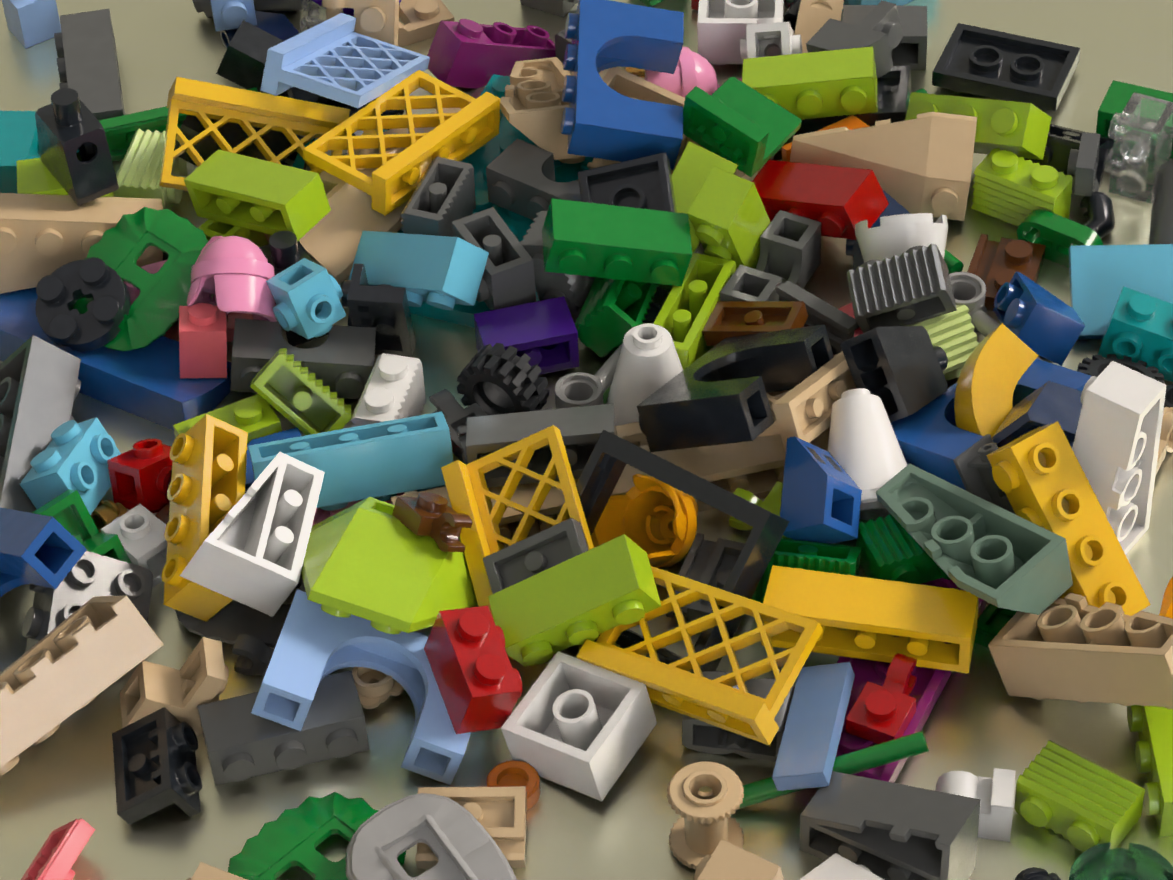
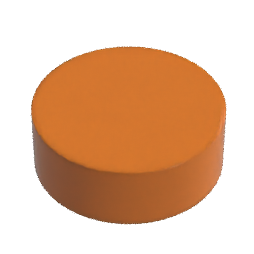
M511 760L500 763L487 776V787L526 786L527 810L531 809L540 798L539 774L533 766L526 762Z

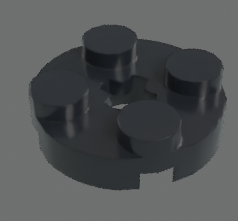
M95 257L72 261L59 267L51 275L43 277L36 287L38 298L35 310L40 327L51 341L58 345L68 346L73 351H91L111 342L121 331L118 326L123 321L124 315H129L131 308L130 294L121 277L101 259ZM93 297L94 301L87 304L88 311L86 313L80 314L77 309H73L79 299Z

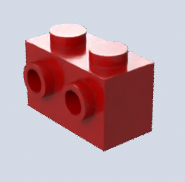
M488 605L439 611L424 650L455 733L461 734L501 728L511 715L517 700L522 694L521 676L516 668H512L506 653L505 637L502 628L495 625Z

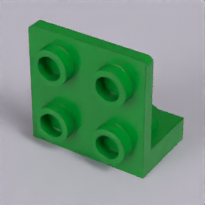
M730 77L712 95L697 86L694 87L685 96L683 107V134L705 149L737 164V169L749 177H752L800 129L802 122L800 118L735 77Z

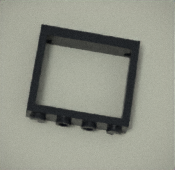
M603 429L576 484L590 535H592L626 464L753 527L722 589L752 599L790 521ZM743 615L725 622L730 639L733 637ZM718 625L701 632L694 646L696 653L723 642ZM627 629L621 632L615 643L620 645V648L625 649L645 640L643 636ZM666 648L656 650L659 661L665 664H670L683 658ZM722 657L701 665V671H716Z

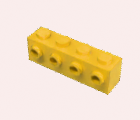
M208 414L201 418L186 433L179 434L170 449V459L173 461L171 482L167 490L170 508L169 521L164 533V538L167 541L166 563L162 571V581L165 583L163 605L205 622L233 599L181 577L180 574L205 539L245 494L248 432Z
M1058 421L1033 429L986 455L992 466L993 479L997 486L1005 492L1016 515L1066 539L1073 585L1059 598L1064 599L1069 593L1085 596L1090 606L1100 608L1106 602L1121 605L1124 614L1130 616L1151 605Z
M772 565L763 603L820 623L823 631L811 652L891 663L896 653H900L917 659V667L969 673L977 630L979 597L965 590ZM789 629L769 639L772 647L790 649L796 645L802 633Z

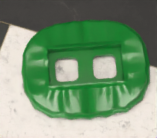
M143 207L134 214L123 215L115 227L106 230L101 240L90 247L85 260L91 257L101 259L107 266L115 270L123 281L130 283L140 290L139 296L131 305L129 315L125 314L123 321L118 326L121 331L111 342L104 345L105 347L118 351H132L147 347L163 336L179 319V306H187L192 266L196 263L203 247L208 243L203 230L195 227L188 219L179 217L169 209L155 210ZM149 246H155L169 255L168 260L155 274H150L136 265L139 257ZM93 297L79 299L73 309H77L80 314L86 313L88 311L87 304L94 301Z
M337 792L322 798L309 796L298 808L285 809L277 820L265 823L258 835L247 839L241 853L230 858L228 872L247 880H276L290 867L299 866L315 878V880H348L346 877V856L338 862H332L315 848L333 834H338L350 842L359 826L378 812V810L373 809L363 798L348 799ZM406 851L397 858L401 866L404 864Z

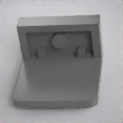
M86 551L56 589L29 584V589L34 591L35 594L33 607L28 610L22 627V635L28 637L25 653L92 597L127 595L148 622L153 586L152 572L145 567Z

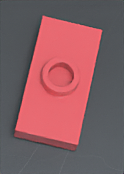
M80 818L53 830L21 880H72L75 871L71 868L95 829L84 819Z

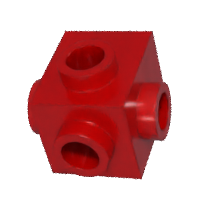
M145 439L136 442L133 445V449L107 460L114 503H121L129 510L141 504L151 513L159 512L170 501L167 498V490L172 477L173 461L170 459L171 446L162 444V441L159 439Z

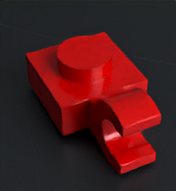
M896 653L889 665L883 686L867 681L846 717L847 733L877 744L903 736L916 713V698L908 695L913 690L917 681V677L911 675L917 664V659Z

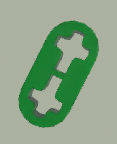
M1042 209L1033 210L1017 229L1018 240L1046 245L1045 259L1069 268L1070 246L1103 245L1100 236L1091 228Z

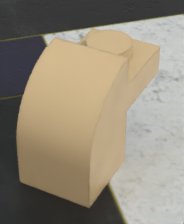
M202 637L180 670L143 660L120 691L122 728L165 707L180 722L188 723L196 736L202 734L197 706L219 701V695L224 691L228 681L229 670L228 666L224 665L222 642Z

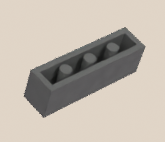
M102 9L61 15V32L54 33L58 56L57 66L61 82L59 83L60 89L71 88L76 90L79 99L97 120L125 115L110 10Z

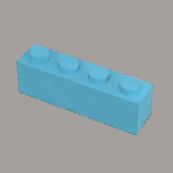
M442 411L248 446L254 481L279 452L325 472L316 508L320 507V509L327 511L344 508L349 502L364 500L368 497L387 501L391 500V497L396 496L397 493L414 490L419 492L445 486L441 467L454 462L450 431Z

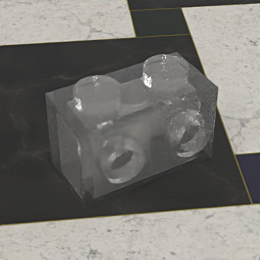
M1134 92L1122 113L1116 112L1111 120L1108 137L1114 139V145L1108 154L1105 172L1111 174L1110 193L1151 204L1154 178L1160 166L1169 161L1171 156L1173 102Z

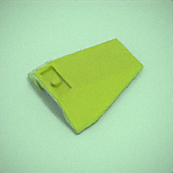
M368 497L313 525L311 528L301 574L307 599L321 604V610L330 615L348 618L352 614L370 620V625L378 631L388 634H400L401 631L410 633L432 627L439 611L478 607L464 552L441 551L435 540L430 536L415 535L392 515L395 506L393 504Z

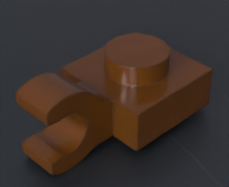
M421 492L418 497L397 496L392 515L415 535L430 536L435 540L439 549L444 552L465 551V545L459 541L458 537H460L462 528H471L473 522L467 514L454 511L447 505L448 500L438 494Z

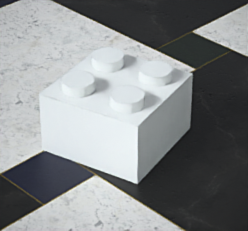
M699 0L697 20L698 54L714 65L742 64L740 39H746V25L757 24L758 19L773 17L782 18L784 22V0ZM776 46L770 47L766 51V57L781 54V49Z
M558 651L503 724L501 730L512 760L530 764L542 778L603 801L654 729L657 721L646 684Z

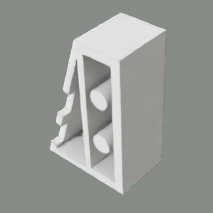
M279 452L249 487L243 497L227 513L221 523L205 539L180 576L273 617L299 583L325 472Z

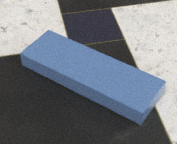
M850 662L802 667L795 685L772 775L777 791L829 786L855 678Z

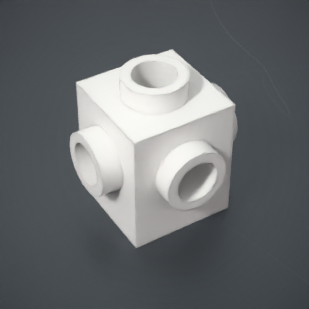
M782 18L758 19L757 24L746 25V39H740L741 63L743 65V59L766 57V51L773 46L781 49L780 55L802 53L801 35H794L790 23L783 22Z

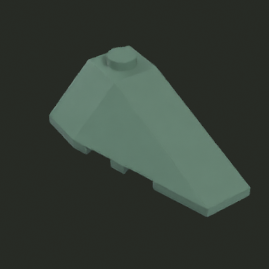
M908 464L876 491L877 500L959 588L996 607L1040 615L1073 585L1065 538L931 473Z

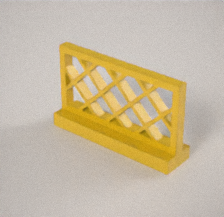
M417 70L303 149V160L371 195L372 209L386 216L411 198L434 158L442 157L461 162L499 134L500 98L486 91L476 99L421 70ZM418 88H422L434 94L422 96H409V94H411ZM436 108L437 114L412 115L411 109ZM443 108H461L457 113H443ZM386 110H405L406 115L381 116ZM435 127L428 133H415L414 128ZM408 128L409 133L383 135V129ZM377 129V135L352 136L357 130ZM407 147L402 152L386 154L385 148ZM379 148L380 154L354 155V149ZM328 150H348V155L329 156L325 152ZM360 168H377L372 172V177L356 170Z
M176 77L168 93L167 108L169 109L159 186L188 191L184 177L171 175L173 160L186 151L199 167L204 160L193 146L209 135L212 136L223 151L238 154L254 143L267 161L281 164L280 161L295 151L303 158L304 145L313 138H320L349 118L350 109ZM179 113L196 116L205 127V130L191 140H188L177 126ZM210 119H214V120H218V121L213 124V123L210 121ZM228 122L239 124L249 136V138L233 149L218 131L220 127ZM253 127H258L262 129L256 132V130ZM271 130L282 132L292 144L291 147L278 156L273 154L261 138ZM296 135H301L305 137L299 140V138ZM175 140H177L181 147L174 151ZM331 150V156H342V150ZM305 161L310 167L311 172L320 174L324 171Z
M556 426L547 427L467 465L460 460H456L441 467L452 509L457 513L467 514L473 522L471 528H462L460 540L465 545L464 555L478 606L488 605L492 617L493 614L488 596L493 593L483 558L504 549L503 544L511 546L526 539L535 519L554 526L573 518L581 523L588 550L594 548L560 429ZM549 444L552 458L544 475L526 469L535 450ZM500 466H505L511 469V472L500 495L488 491L484 474ZM557 474H558L560 483L557 482V481H554L555 478H556V476H557ZM523 475L540 482L528 507L511 501ZM551 487L563 491L565 502L556 520L539 513ZM491 499L496 501L494 507L492 505ZM507 507L524 513L512 540L501 536L498 527Z
M651 566L655 584L666 587L669 598L660 601L661 607L645 613V616L635 623L620 624L601 633L596 642L586 639L576 657L646 684L650 701L653 704L770 746L779 729L774 718L823 631L820 623ZM700 599L710 602L713 613L688 623L685 622L681 607ZM674 611L679 627L652 637L647 621ZM744 614L755 618L758 628L730 639L725 622ZM640 625L645 641L625 649L614 645L621 632ZM718 625L723 642L696 653L690 636ZM789 629L802 633L794 647L777 654L774 653L770 637ZM684 640L688 653L687 657L670 664L659 661L656 650ZM763 641L768 657L740 669L735 651ZM728 655L733 672L714 680L703 677L701 665ZM773 670L776 681L766 699L748 693L745 681Z

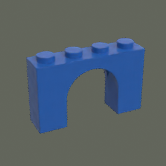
M579 0L576 13H568L564 38L572 41L571 44L567 43L563 70L570 71V75L565 76L562 102H568L569 108H564L561 121V134L568 135L567 154L624 162L666 152L670 161V168L674 169L683 140V106L638 100L624 96L610 88L602 80L599 72L613 67H632L674 74L683 46L684 12L609 0Z
M1035 359L1021 376L1015 387L1012 406L1014 407L1048 381L1082 391L1092 376ZM957 383L947 388L946 392L914 414L892 422L891 425L907 465L912 464L966 490L953 459L984 436L956 426L954 399Z
M0 507V597L12 589L25 584L56 589L87 549L52 516Z

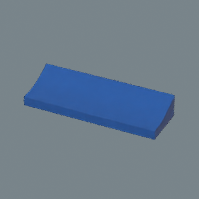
M36 287L0 294V361L2 362L34 335L81 359L78 379L81 381L79 393L173 431L174 424L213 411L231 392V362L227 361V378L180 379L179 342L165 336H161L147 347L132 351H118L105 346L86 352L73 351L68 346L58 345L51 341L40 327L35 310L38 298Z

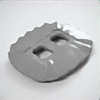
M420 793L407 796L380 809L359 826L346 849V877L348 880H517L506 857L476 818L459 803L448 797L436 794ZM425 843L439 861L421 875L411 877L400 865L397 858L414 845Z

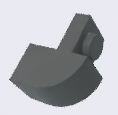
M881 1L858 26L830 18L806 43L808 53L873 46L877 79L882 77L894 67L891 50L903 38L897 6L894 3Z

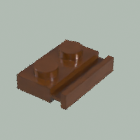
M981 234L967 272L980 277L986 285L984 306L988 311L994 310V301L998 290L1005 282L1009 283L1016 271L1037 283L1045 259L1046 245L1001 237L1000 242L988 240L987 234Z

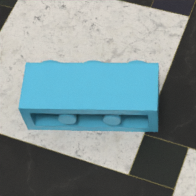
M363 230L349 280H351L354 264H364L369 286L386 284L405 288L409 306L421 307L423 301L444 310H453L455 304L474 306L489 252L459 237Z

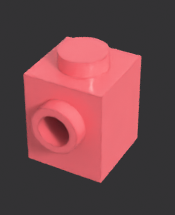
M197 303L192 306H179L180 379L227 378L226 312L221 311L217 305Z

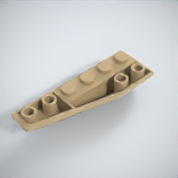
M444 108L443 113H457L461 108ZM435 127L414 128L415 133H428ZM408 128L387 130L383 132V135L409 133ZM407 147L385 148L386 154L400 153ZM379 148L354 149V155L380 154ZM360 168L356 170L372 177V172L377 168ZM323 171L319 175L324 184V190L331 211L307 232L299 242L311 260L326 268L328 274L332 275L340 284L344 280L349 279L362 231L397 233L403 226L400 223L403 219L400 214L409 199L384 216L372 209L371 195ZM264 233L269 243V238L271 237V235Z

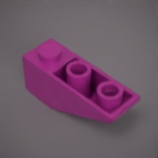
M460 19L459 22L441 20L427 54L430 57L428 69L438 80L452 87L478 89L486 86L493 74L510 76L516 61L556 57L555 43L549 38L550 35L547 31L534 25H528L526 28H516L501 22L485 25L478 24L469 19Z

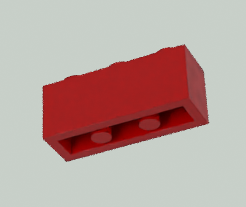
M768 160L751 181L755 184L770 222L779 210L821 222V236L857 240L855 224L867 220L868 229L871 228L889 205L871 169Z

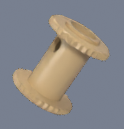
M701 761L682 767L672 776V780L667 788V798L669 799V804H671V809L681 816V818L677 819L676 823H673V828L670 829L669 845L673 856L688 868L696 870L699 862L705 855L709 854L712 856L721 839L743 849V829L740 828V823L736 822V818H731V814H736L735 810L740 809V804L743 803L744 787L739 776L733 770L717 762ZM707 786L712 788L713 791L700 792L699 789Z

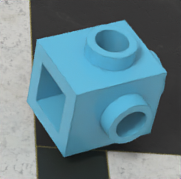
M306 258L301 259L266 281L276 303V306L273 307L274 315L286 331L292 330L309 340L312 337L326 334L332 329L334 323L347 316L340 302L343 292L336 279L328 274L326 268Z

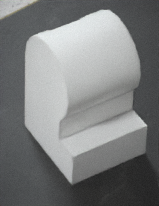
M994 768L993 778L977 777L965 771H950L938 778L935 791L981 799L978 838L1010 842L1016 770Z

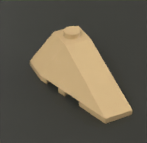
M557 57L516 61L510 74V85H506L505 97H501L500 100L501 112L509 123L538 147L552 152L554 160H559L561 163L566 164L583 162L586 156L567 154L568 135L561 134L563 111L565 107L569 108L568 102H562V91L565 76L570 75V72L563 70V64Z
M927 112L917 114V119L891 123L890 119L875 121V126L852 130H849L847 127L793 135L790 162L871 169L881 188L911 214L932 213L934 218L946 215L947 219L964 221L971 182L977 117Z

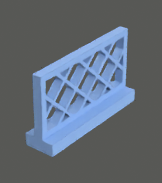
M340 13L269 48L260 91L277 96L292 87H296L355 108H360L378 98L417 70H427L430 57L354 32L356 17Z

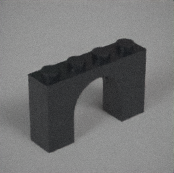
M243 20L229 43L216 74L245 89L257 88L258 92L266 93L260 91L267 51L269 48L283 42V40ZM292 87L277 95L325 105L329 99L296 87ZM187 115L180 130L188 140H191L204 131L205 127L196 116ZM210 119V121H211L213 124L218 121V120ZM228 122L218 129L232 149L249 138L242 127L236 123ZM253 127L256 130V132L262 129L258 127ZM271 130L261 137L275 156H278L292 146L286 136L280 131ZM211 135L193 146L204 161L218 149L222 150ZM296 135L299 138V140L303 138L300 135ZM175 140L174 151L181 147L177 140ZM254 143L238 153L267 161ZM186 151L178 156L197 166ZM293 152L288 157L280 161V163L282 165L291 167L292 165L286 163L285 161L287 158L292 161H295L298 152Z
M825 324L724 338L637 406L639 426L642 433L646 436L650 452L748 442L756 439L774 423L766 393L793 389L834 358Z

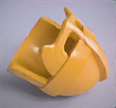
M635 474L632 477L635 486L625 495L610 496L591 535L593 546L595 548L625 534L647 552L650 566L659 569L673 566L685 557L693 544L697 532L698 505L694 497L652 476Z

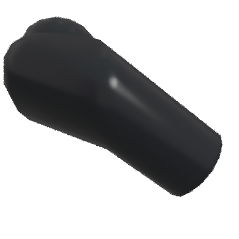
M1098 191L1093 192L1092 196H1084L1081 200L1080 208H1087L1083 216L1088 218L1089 221L1083 225L1094 230L1102 239L1115 227L1112 201L1106 194Z

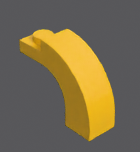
M1003 323L981 341L965 362L957 381L954 399L956 426L981 436L990 434L991 438L1013 408V393L1019 379L1039 356Z

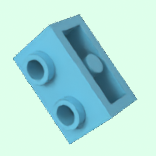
M97 417L77 423L75 420L63 423L52 432V441L47 448L32 459L30 463L32 468L21 481L20 486L36 509L70 489L78 491L91 515L111 487L107 460L121 453L116 447L113 438L106 432Z

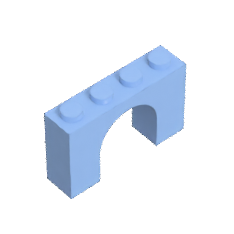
M297 589L251 714L301 731L318 685L325 676L348 667H365L392 676L406 690L415 709V724L401 768L451 785L464 757L471 732L455 733L424 650L428 637L417 631L410 633L401 631L400 634H388L374 629L370 625V620L352 614L348 618L330 615L321 610V604L308 600L306 592Z

